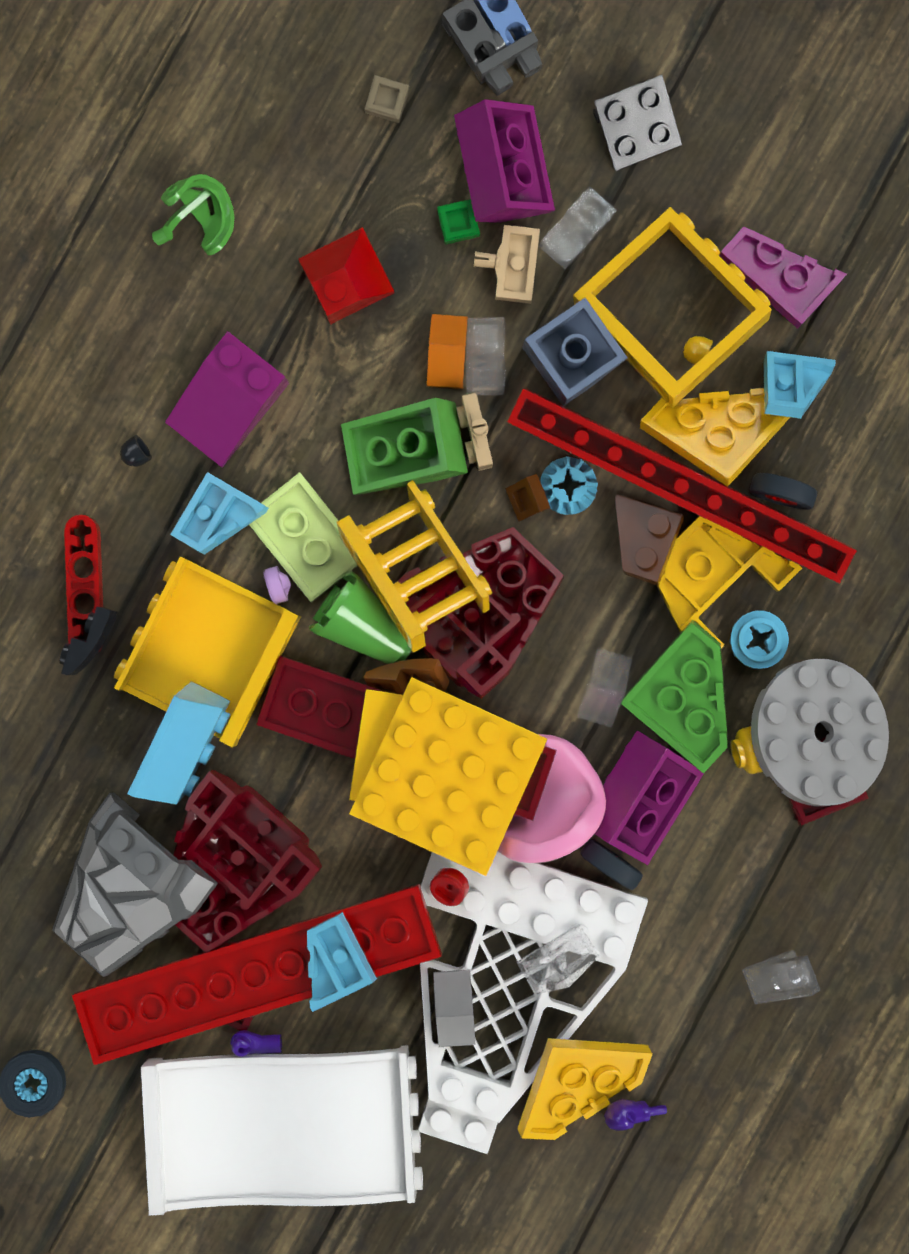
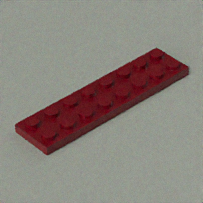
M280 656L256 725L355 759L366 689L382 690ZM544 746L514 813L515 815L534 820L557 750Z

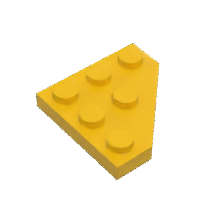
M764 388L750 389V392L745 394L729 395V391L699 393L698 398L682 399L673 408L661 398L641 419L640 429L728 487L790 417L765 414Z
M548 1038L517 1128L521 1138L556 1140L567 1133L565 1127L578 1118L584 1116L587 1120L611 1104L609 1098L625 1088L630 1092L641 1085L653 1054L648 1045Z

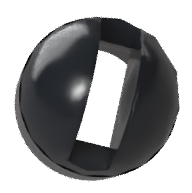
M134 435L121 446V460L126 465L139 467L152 459L147 445L138 435Z

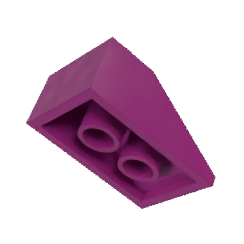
M227 331L204 360L165 423L223 468L289 385V382L283 374Z

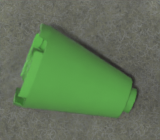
M350 570L342 577L347 583L342 589L336 585L313 617L318 623L309 625V630L320 637L386 664L404 661L410 654L411 649L379 598L358 574Z

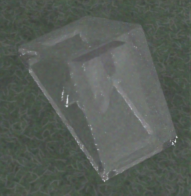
M597 648L576 717L612 727L626 692L632 658Z
M578 924L517 961V965L536 994L570 987L599 957V953L581 925Z

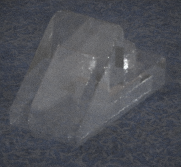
M794 951L782 953L742 970L755 1004L813 996L821 990L808 956L797 957Z

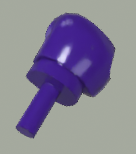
M618 1099L608 1105L604 1114L605 1123L610 1129L624 1131L633 1128L636 1123L649 1121L650 1116L666 1114L667 1108L665 1105L649 1107L645 1101Z

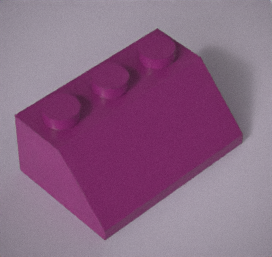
M484 99L454 115L476 222L502 223L555 211L534 105Z
M636 731L603 785L606 797V810L595 835L648 865L702 778L703 773L668 748Z

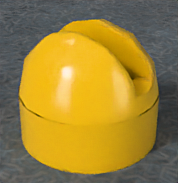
M702 336L690 338L686 342L683 351L686 360L695 365L710 351L713 340Z

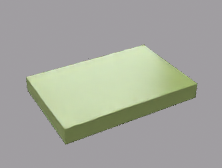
M300 472L261 502L269 508L268 511L249 524L310 602L316 600L341 580L347 572L352 571L358 566L340 538L337 526L338 519Z

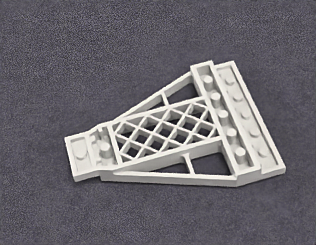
M498 851L487 876L432 852L420 886L426 906L471 919L476 922V927L463 966L455 967L436 960L420 963L429 1096L418 1130L421 1133L488 1154L497 1123H500L534 1081L541 1057L528 1073L524 1071L543 1010L547 1007H553L575 1014L573 1019L556 1038L569 1039L625 972L648 899L541 863L514 861ZM442 868L457 869L464 874L469 882V892L457 906L443 905L431 893V880ZM486 925L495 927L483 933ZM503 931L511 948L492 958L483 940ZM508 932L529 939L515 946ZM537 942L545 960L526 969L518 951ZM542 943L553 946L550 957ZM480 944L488 960L472 968ZM564 952H572L614 966L611 973L582 1008L549 996L560 957ZM514 954L522 972L503 980L495 963ZM491 966L500 983L481 992L473 974ZM429 967L440 971L470 969L471 984L477 994L472 997V1002L475 1003L480 1000L488 1018L476 1023L474 1029L477 1031L492 1024L500 1041L481 1050L475 1038L476 1045L474 1047L477 1052L461 1061H458L451 1046L439 1047L438 1043L433 1042L428 980ZM546 967L538 991L530 974ZM526 977L534 994L515 1004L507 986ZM503 989L511 1006L492 1015L484 998ZM535 1001L528 1025H526L519 1009ZM515 1012L523 1029L504 1038L496 1021ZM524 1036L517 1059L515 1060L508 1044ZM504 1047L511 1064L493 1073L485 1055ZM445 1049H447L453 1062L443 1059ZM481 1059L487 1073L465 1066ZM513 1071L510 1081L499 1078Z

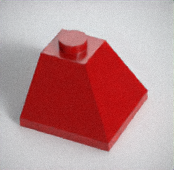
M363 227L298 259L330 325L395 293Z

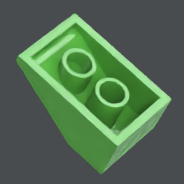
M432 398L341 424L353 495L405 487L412 480L417 485L468 473L455 402Z

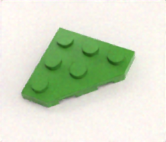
M692 620L627 692L620 703L703 774L728 748L721 643Z

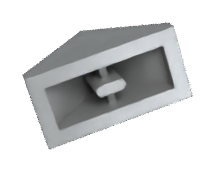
M470 969L433 972L439 1047L476 1045Z

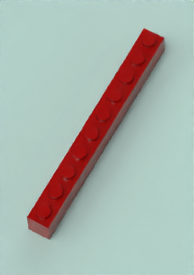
M523 388L507 421L528 433L839 584L857 552L852 546L729 486L727 487L715 479L527 388Z

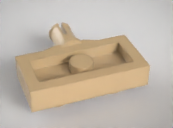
M504 225L502 243L497 254L475 251L474 267L495 269L497 278L495 300L531 304L540 229Z
M477 394L463 395V406L456 407L461 429L468 427L471 441L465 442L469 463L476 462L478 471L492 468L493 462L486 436L488 425L482 419Z

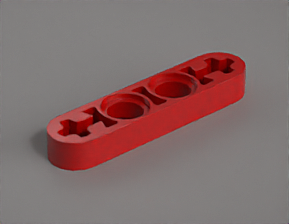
M86 515L73 516L67 521L64 529L69 644L72 638L84 636V625H76V619L87 620L90 614H81L76 609L75 604L78 596L88 593L94 598L95 605L91 611L95 613L97 606L103 607L101 532L96 520ZM84 521V525L91 528V534L85 535L84 540L85 547L93 546L92 553L86 551L74 553V546L81 548V538L74 535V529L80 528V522ZM83 557L89 558L93 563V572L86 578H80L74 570L76 561Z

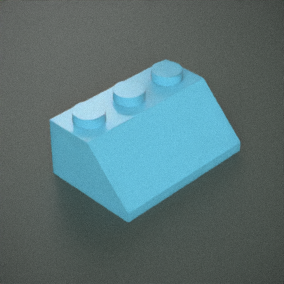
M192 681L175 694L127 794L135 798L177 804L185 795L190 797L200 780V777L195 775L200 763L206 765L215 749V746L210 744L215 732L221 734L231 714L225 712L230 700Z

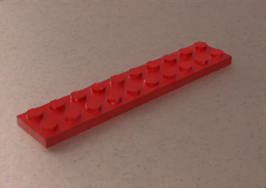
M420 884L74 993L72 998L93 1064L97 1065L311 998L312 978L308 977L310 952L307 949V931L342 912L376 977L441 957L442 952Z

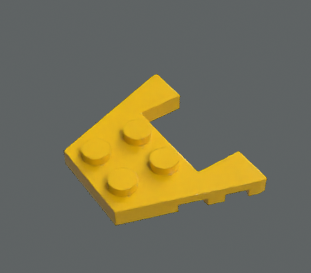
M698 516L677 537L660 584L657 587L680 633L694 620L720 642L722 648L724 644L699 619V616L750 566L776 592L780 591L802 567L710 520Z

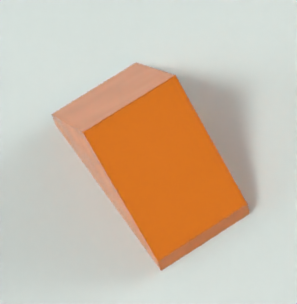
M432 314L428 350L427 387L463 389L468 317Z

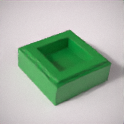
M471 199L437 207L445 245L480 237L478 222L475 221Z

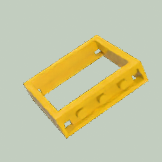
M669 207L573 294L574 305L584 298L588 300L627 356L626 360L673 408L769 320L772 309L769 307L771 303L766 295L759 289L753 291L744 282L745 276L742 271L733 263L728 265L719 256L720 251L709 238L703 240L694 231L695 226L687 215L682 212L677 214ZM667 230H670L751 312L745 320L677 381L595 297Z

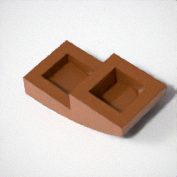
M432 658L411 659L386 664L367 671L363 677L370 687L402 695L411 677L443 692H446L449 684V679L439 659Z

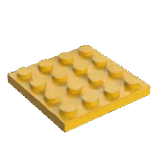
M411 677L349 814L487 876L547 742V738Z

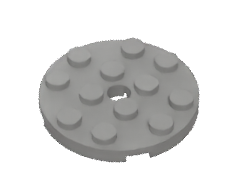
M810 659L781 669L775 674L776 676L770 681L768 686L761 690L752 713V745L763 773L766 777L770 776L775 784L783 790L781 793L802 804L830 806L855 799L874 783L883 768L888 751V721L878 694L860 673L838 661ZM817 723L823 724L826 731H829L823 742H820L815 736L814 731Z

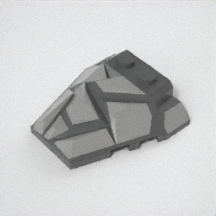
M114 792L108 794L88 823L52 929L55 934L102 977L110 975L143 951L142 948L154 939L166 935L170 932L168 929L179 921L194 915L218 884L192 860H178L135 822L139 814Z

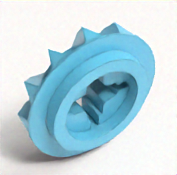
M566 456L552 461L543 471L540 479L551 507L550 509L564 515L580 513L588 508L595 499L598 482L593 468L582 459ZM567 470H569V476H571L572 481L584 483L583 486L573 490L571 501H569L564 489H559V487L553 488V485L564 482Z
M753 611L742 615L733 625L729 642L734 656L745 666L763 669L775 665L783 658L788 648L789 637L784 623L776 615L767 611ZM750 627L759 634L771 630L772 633L767 635L768 638L764 640L765 649L768 653L759 646L746 648L753 639Z

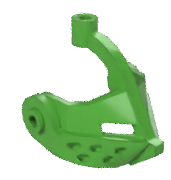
M198 174L177 181L169 186L163 193L161 200L165 205L172 206L181 199L184 205L169 218L162 228L152 233L154 242L157 245H162L172 240L174 228L191 212L200 222L205 233L201 244L203 250L207 255L219 252L226 245L234 228L233 206L223 184L208 175ZM192 187H197V188H202L203 190H202V191H198V190H194V189H190V188H192ZM209 196H211L215 213L213 215L210 214L207 202Z

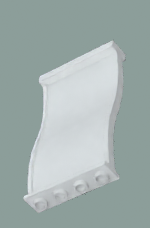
M408 1045L396 1049L348 1053L252 1054L244 1057L218 1055L168 1060L149 1058L141 1066L149 1215H164L165 1212L173 1210L234 1205L340 1206L407 1200V1203H415L417 1190H423L422 1167H415V1153H421L420 1130H413V1116L419 1115L418 1093H411L410 1080L417 1078L416 1057L409 1056Z

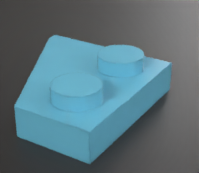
M767 351L763 360L765 414L801 419L831 376L836 364L835 360Z
M207 472L170 535L205 555L264 515L269 508Z
M343 912L307 931V949L310 952L308 977L312 978V998L309 1000L312 1012L372 984L377 979Z

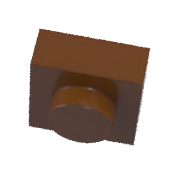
M537 474L526 477L505 488L518 522L551 508Z

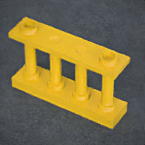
M412 480L407 483L410 501L366 526L362 524L356 526L350 515L337 521V526L344 545L414 653L426 646L424 632L428 630L427 626L473 600L476 601L483 613L490 610L489 595L492 594V591L482 575H475L433 511L435 504L426 489L420 491ZM416 514H419L428 528L425 532L383 555L380 552L374 554L369 547V544L372 543V538ZM438 543L446 555V559L401 584L398 581L394 584L387 575L390 572V567L431 544ZM453 571L457 572L465 584V588L421 613L418 611L411 613L406 605L410 595Z

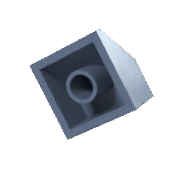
M586 298L528 336L522 346L563 406L591 388L627 359L623 350Z

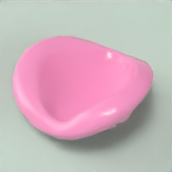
M538 734L547 738L546 747L555 749L557 752L534 820L532 821L514 814L500 844L498 852L511 860L523 863H542L566 856L584 845L595 834L604 817L606 797L597 772L580 749L560 737Z

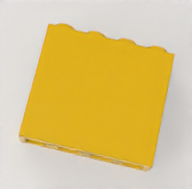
M180 557L177 563L172 561L163 577V580L167 583L161 595L156 593L147 608V613L150 614V617L145 627L139 626L130 642L134 649L129 659H122L114 674V678L118 681L114 688L124 690L167 712L174 695L192 681L230 700L225 711L231 714L222 733L215 732L214 736L220 738L219 741L234 747L237 746L277 666L279 657L282 656L301 616Z

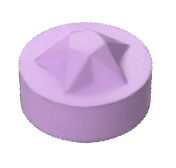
M278 566L265 569V572H263L272 602L278 604L288 601L287 595L291 586L289 577L280 572Z

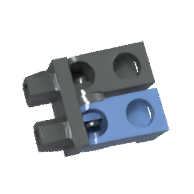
M463 0L442 13V26L449 37L452 36L468 65L475 73L480 85L486 82L496 96L513 86V80L506 69L517 64L525 78L541 70L542 62L536 50L538 39L534 32L531 31L516 0Z

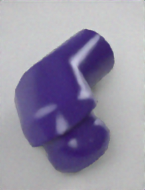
M240 1030L233 1035L230 1041L232 1052L239 1057L252 1054L282 1053L281 1034L259 1035L247 1030Z

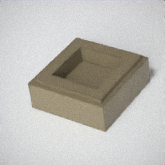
M374 75L364 108L365 113L399 123L408 96L409 85Z

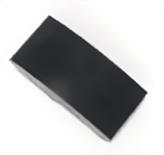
M97 606L95 613L90 612L84 628V633L88 634L87 640L72 638L70 644L66 643L62 649L59 661L63 665L62 674L77 675L91 662L106 641L118 611Z

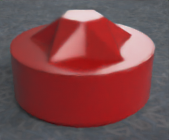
M442 868L431 880L430 890L434 898L441 904L457 906L468 894L469 882L464 874L457 869Z

